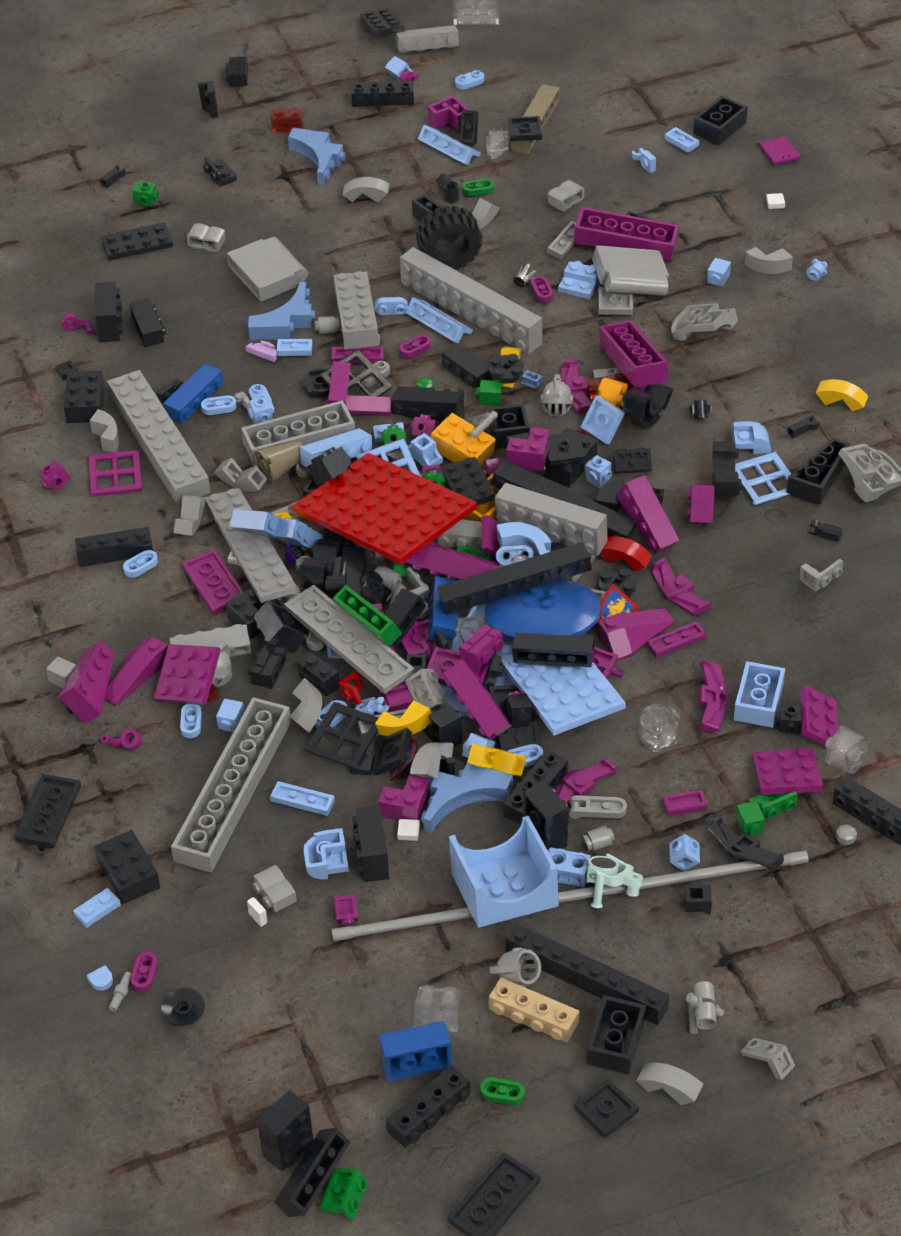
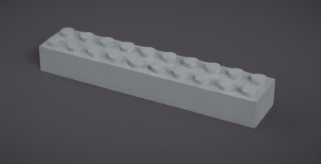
M414 247L400 256L401 283L404 286L427 297L429 300L452 311L516 348H521V351L528 355L542 345V317Z
M137 370L108 380L109 397L177 505L181 504L184 495L203 496L209 494V477L141 371Z
M252 698L171 846L173 862L212 873L291 724V717H289L290 707Z

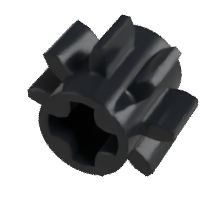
M696 400L694 405L690 406V414H694L695 419L708 418V414L712 413V405H708L707 400Z

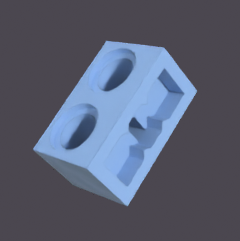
M550 847L548 853L557 867L558 882L585 888L587 864L591 855Z

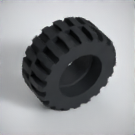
M458 206L437 208L433 213H428L427 217L421 220V225L419 224L417 227L416 240L419 250L454 270L459 269L458 267L461 266L465 267L469 261L472 262L475 259L474 256L478 255L482 247V234L476 218H474L471 212L462 207L460 209ZM451 233L461 234L453 242L437 243L445 235Z

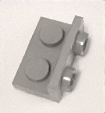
M420 669L405 680L413 700L430 708V710L438 705L448 704L446 694L441 688L438 676L433 669Z

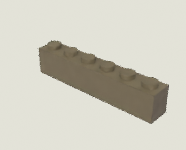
M542 84L539 90H536L534 99H531L529 107H526L525 114L521 117L540 116L541 130H543L560 101V87ZM509 137L511 151L525 154L530 153L536 140L510 141Z

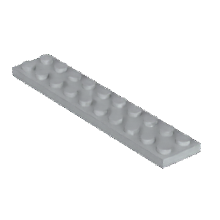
M239 488L230 489L226 492L206 497V506L260 602L263 603L267 600L270 601L296 593L297 586L268 537L240 532L229 527L234 509L252 510Z

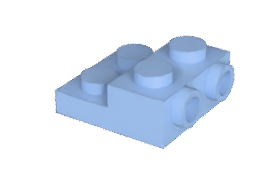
M569 261L564 270V277L558 286V292L590 299L600 282L595 266L584 265L580 261Z

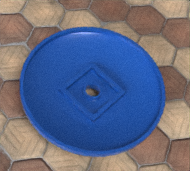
M567 579L486 603L485 606L487 624L492 629L500 631L502 637L513 641L515 633L580 636L596 624L601 613V605L597 595L588 587Z

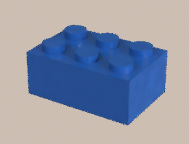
M445 1021L432 1022L424 1026L409 1027L406 1030L391 1031L379 1035L381 1061L387 1082L447 1069L452 1065L451 1041Z

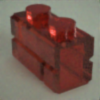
M281 107L272 109V132H291L292 128L304 129L303 109L296 107L291 109H283Z

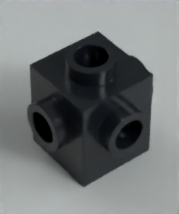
M781 701L779 712H776L775 724H779V732L799 733L800 725H802L801 702Z

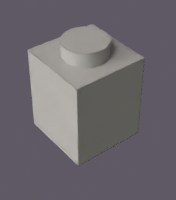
M57 656L46 668L48 681L64 688L77 665Z

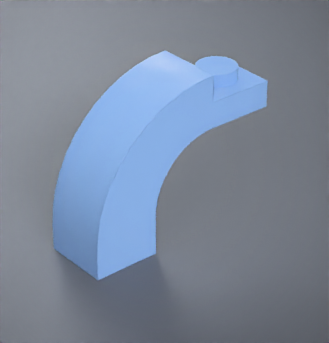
M519 522L497 525V540L500 547L527 545L534 550L535 556L551 552V541L539 528Z

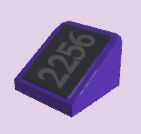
M288 543L285 549L287 564L296 565V560L304 556V551L301 547Z

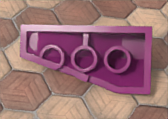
M665 608L614 614L598 620L597 637L608 652L618 655L619 661L633 656L638 648L642 645L646 646L648 640L652 639L655 635L659 636L672 626L674 620Z
M153 636L142 640L132 648L108 683L104 699L116 707L162 668L168 645Z

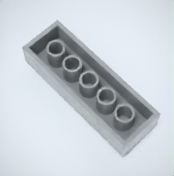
M358 271L355 273L333 275L344 349L379 346L378 328L367 272Z
M342 400L242 427V441L253 466H256L254 453L259 449L294 441L303 443V445L311 444L355 430V423Z
M505 483L495 496L496 517L499 524L510 522L526 523L542 530L549 537L550 541L571 546L583 542L588 553L595 556L600 554L607 543L606 514Z

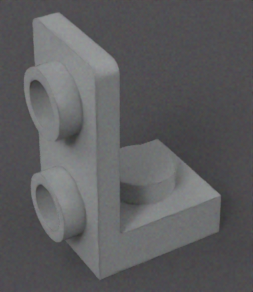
M837 560L821 573L805 563L800 568L799 580L816 592L822 587H826L830 581L842 574L843 560Z
M411 567L406 568L407 581L413 587V590H410V592L419 595L424 602L429 603L430 590L428 585L420 580L419 574L414 572Z
M753 1038L741 1050L743 1056L767 1061L775 1078L783 1080L795 1067L786 1045Z

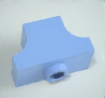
M425 433L412 440L411 444L407 446L412 458L424 467L443 463V457L437 450L436 441Z

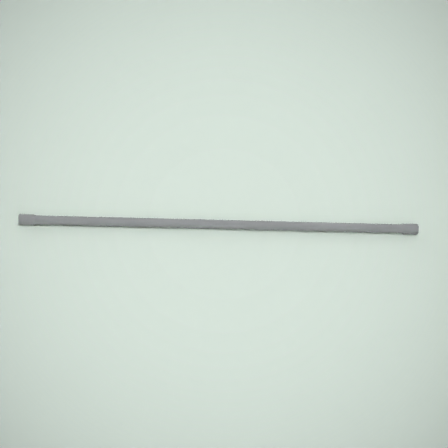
M807 851L783 855L784 862L780 866L808 863ZM750 861L648 877L643 878L640 889L767 869V867ZM624 884L616 887L604 885L602 896L626 892L627 886ZM595 886L558 892V902L594 897ZM467 907L331 930L334 942L358 936L472 918L473 916Z

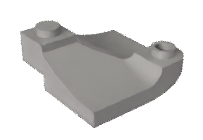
M718 303L688 305L672 324L671 332L673 339L684 341L692 332L716 331L717 329L730 330L738 321L735 308L719 309Z
M860 444L842 448L838 453L852 475L855 484L854 491L864 502L877 500L882 494L901 486V468L885 452L873 449L867 444Z

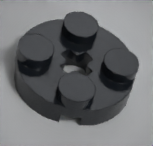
M510 354L493 356L491 358L489 375L493 380L496 378L499 380V383L510 384L517 382L519 377L523 376L524 364L518 355Z
M326 368L313 369L309 371V375L303 377V388L309 397L329 396L330 387L319 377V374L327 370Z
M626 567L603 570L600 573L598 580L599 591H607L611 584H614L628 598L631 597V593L635 592L636 578L630 573V569Z
M370 571L359 577L361 597L370 604L381 603L382 607L389 603L390 599L386 602L390 595L388 587L384 588L382 584L383 578L377 572Z

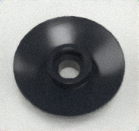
M180 988L170 992L161 1004V1012L164 1019L176 1026H187L195 1023L201 1018L205 1010V1003L201 994L189 988Z

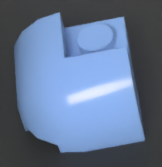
M753 421L732 422L731 433L732 439L735 441V449H752L753 454L771 453L769 435L763 425Z
M342 828L314 833V836L304 844L306 870L313 878L328 879V874L349 871Z

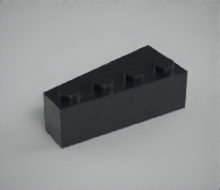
M399 386L391 398V413L410 418H420V414L431 416V420L439 421L438 425L451 413L463 419L465 416L464 390L458 389L457 392L450 389L436 391L434 388L421 390L419 387Z
M832 438L819 450L817 455L809 458V462L804 466L801 465L795 474L788 476L786 493L821 504L845 465V462L838 453L842 448L850 447V443Z

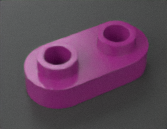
M536 276L531 279V289L536 299L542 303L551 301L553 299V290L548 280L543 276Z
M418 335L400 345V355L409 359L427 351L431 347V338L427 335Z
M142 952L136 957L131 975V984L133 989L138 992L148 991L153 986L158 967L157 957L154 953Z

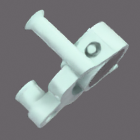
M610 854L589 858L586 882L595 883L593 903L590 904L592 907H603L601 901L604 885L616 887L624 884L627 886V895L634 897L639 895L643 876L633 872L634 867L632 865L626 864Z

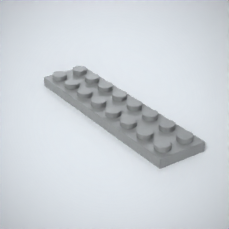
M315 585L284 604L286 610L384 694L414 674V668Z

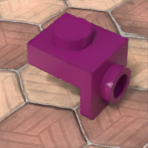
M355 894L334 896L337 923L352 925L354 921H358Z

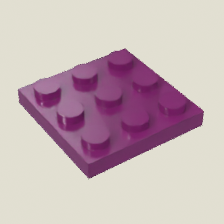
M169 644L154 699L158 702L206 705L221 650L218 647Z
M813 748L752 752L761 795L787 794L794 791L796 793L823 791V784Z

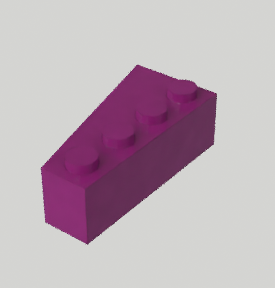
M645 475L627 482L615 496L629 517L636 521V527L654 554L674 546L679 541Z
M99 641L84 652L58 696L85 724L101 715L113 663L114 653L102 641Z
M462 659L444 672L447 677L445 682L451 690L453 688L458 693L456 698L461 705L466 704L469 709L467 714L473 721L477 720L480 725L478 729L481 734L493 740L512 725L500 707L493 702L494 699L490 692L483 688L482 685L484 683L476 675L472 665Z

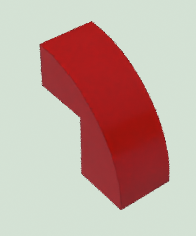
M608 536L607 543L600 552L601 557L606 563L624 558L634 571L646 568L652 557L650 552L640 544L618 536Z

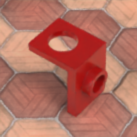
M355 671L340 681L338 685L345 700L360 705L363 702L358 691L363 688L358 672ZM355 679L356 686L350 685V680Z

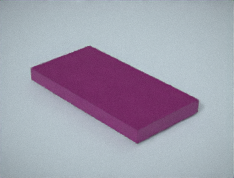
M216 550L181 563L183 570L213 615L225 611L226 602L244 592Z

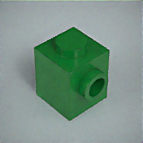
M481 380L480 387L476 389V398H479V405L501 406L502 383H499V381Z
M753 801L737 805L736 819L742 833L744 832L749 836L763 833L765 819L758 802Z

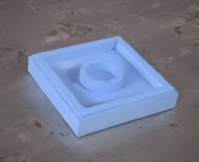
M595 396L580 427L605 444L610 445L625 412L602 397Z

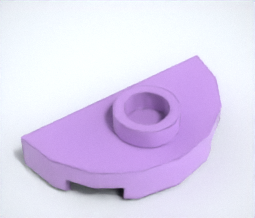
M269 342L250 343L245 347L246 352L272 362H275L277 359L275 346Z

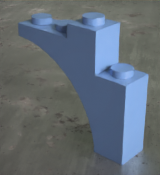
M292 128L288 136L289 150L309 157L317 165L318 185L324 186L326 180L330 178L331 170H334V167H340L341 162L345 160L343 145L333 144L329 139V133Z
M299 282L295 295L278 309L260 315L249 316L248 330L250 340L291 339V332H294V328H312V321H315V311H312V305L307 300L310 299V289H306V282Z
M234 509L229 527L240 532L277 539L312 551L313 545L319 539L324 538L323 534L308 528V525L298 520L279 518L271 513Z
M466 763L464 770H460L458 777L439 772L438 779H430L429 781L430 799L428 810H424L421 817V822L424 824V832L432 833L436 825L447 814L461 806L479 801L503 802L513 789V775Z

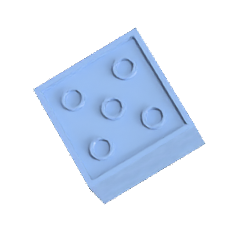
M529 816L522 817V824L514 836L493 848L483 850L468 849L457 842L455 835L449 836L452 876L478 928L559 906L557 867Z

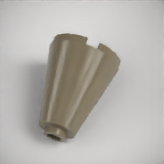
M294 441L259 449L254 453L256 466L262 469L267 478L266 482L270 484L276 482L300 461V447L304 446L303 443Z

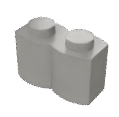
M567 180L559 187L549 191L548 204L560 211H566L573 204H577L584 199L585 188L571 180Z
M200 223L194 224L187 235L188 246L211 252H219L226 240L225 230L219 227H208Z
M276 865L253 876V888L258 895L261 894L263 896L262 900L267 909L271 908L273 912H277L297 902L293 887Z

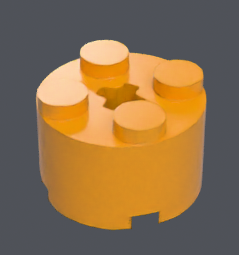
M603 378L598 389V396L621 410L619 406L623 407L624 405L623 394L626 393L628 384L610 378Z

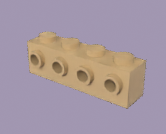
M500 978L489 996V1009L495 1014L504 1015L516 1023L525 1024L537 1032L550 1035L555 1040H562L568 1043L579 1024V1010L504 978Z

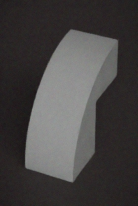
M374 177L356 178L344 185L343 196L354 202L363 193L379 203L388 194L389 183Z
M482 198L479 199L472 212L479 229L489 224L500 209Z
M754 247L745 252L744 265L757 272L779 274L792 270L793 257L783 248L765 255L757 247Z
M98 409L90 419L92 433L101 436L102 450L111 453L116 452L119 447L116 422L111 415Z
M232 458L223 461L214 472L217 477L229 486L246 492L258 491L267 480L257 466L243 471Z
M183 496L181 517L175 518L174 533L190 536L195 534L202 518L206 497Z
M304 678L292 692L302 702L289 717L307 732H310L321 712L322 695L315 686Z
M431 742L423 745L414 757L410 774L428 779H438L440 759L446 760L452 757L454 744Z
M646 1063L636 1080L647 1092L658 1089L665 1090L680 1105L695 1102L703 1086L700 1080L688 1072L663 1063Z

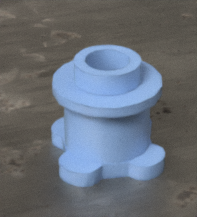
M813 259L811 262L813 265L807 269L806 273L811 280L819 281L822 276L827 274L826 267L828 265L825 261L821 262Z

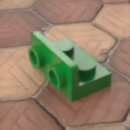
M795 791L787 794H760L750 798L749 802H758L766 820L796 807L798 794Z
M357 1168L334 1169L320 1209L323 1213H343L348 1220H354L368 1181Z

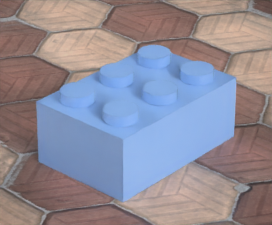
M746 661L735 703L734 721L773 728L784 685L785 668Z

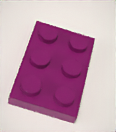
M435 647L427 669L434 670L440 684L447 685L445 682L447 677L444 672L461 661L460 652ZM492 658L478 669L473 667L474 672L483 683H485L490 670Z
M806 685L800 689L802 735L835 750L839 747L837 701Z

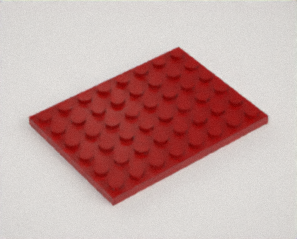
M367 453L352 463L345 472L325 482L292 506V510L294 513L402 565L477 509V502L371 453Z

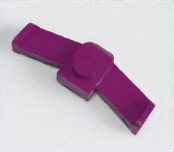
M577 359L566 360L561 366V381L570 388L571 395L573 396L572 407L578 414L586 413L592 404L584 394L588 393L586 379L584 376L578 377Z
M666 558L653 564L650 571L667 600L672 601L694 616L711 609L710 602H706L691 593L694 590V584L684 574L675 577Z
M702 660L700 667L703 671L706 686L701 685L698 688V705L704 706L705 710L698 729L714 733L720 730L726 707L729 704V695L727 694L721 666Z
M605 758L599 763L580 771H570L563 776V782L555 790L557 796L567 804L571 796H585L595 788V781L611 774L615 775L617 767Z

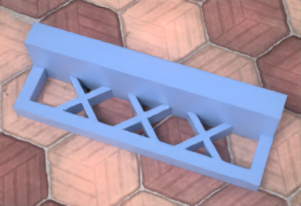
M427 125L423 126L418 140L466 165L469 164L472 155L480 157L481 152Z
M412 297L405 312L455 343H459L463 333L471 334L473 331L470 327L421 299Z

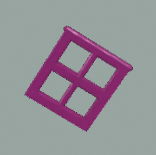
M131 450L87 456L89 459L91 497L142 491L139 456L141 451ZM132 457L133 467L117 469L118 458ZM112 459V470L97 471L96 461ZM134 474V485H118V476ZM113 476L114 487L98 488L97 478Z

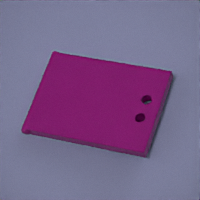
M786 136L758 142V145L774 165L801 159V155Z

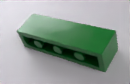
M345 585L333 597L334 601L388 647L402 634L391 619L349 586Z

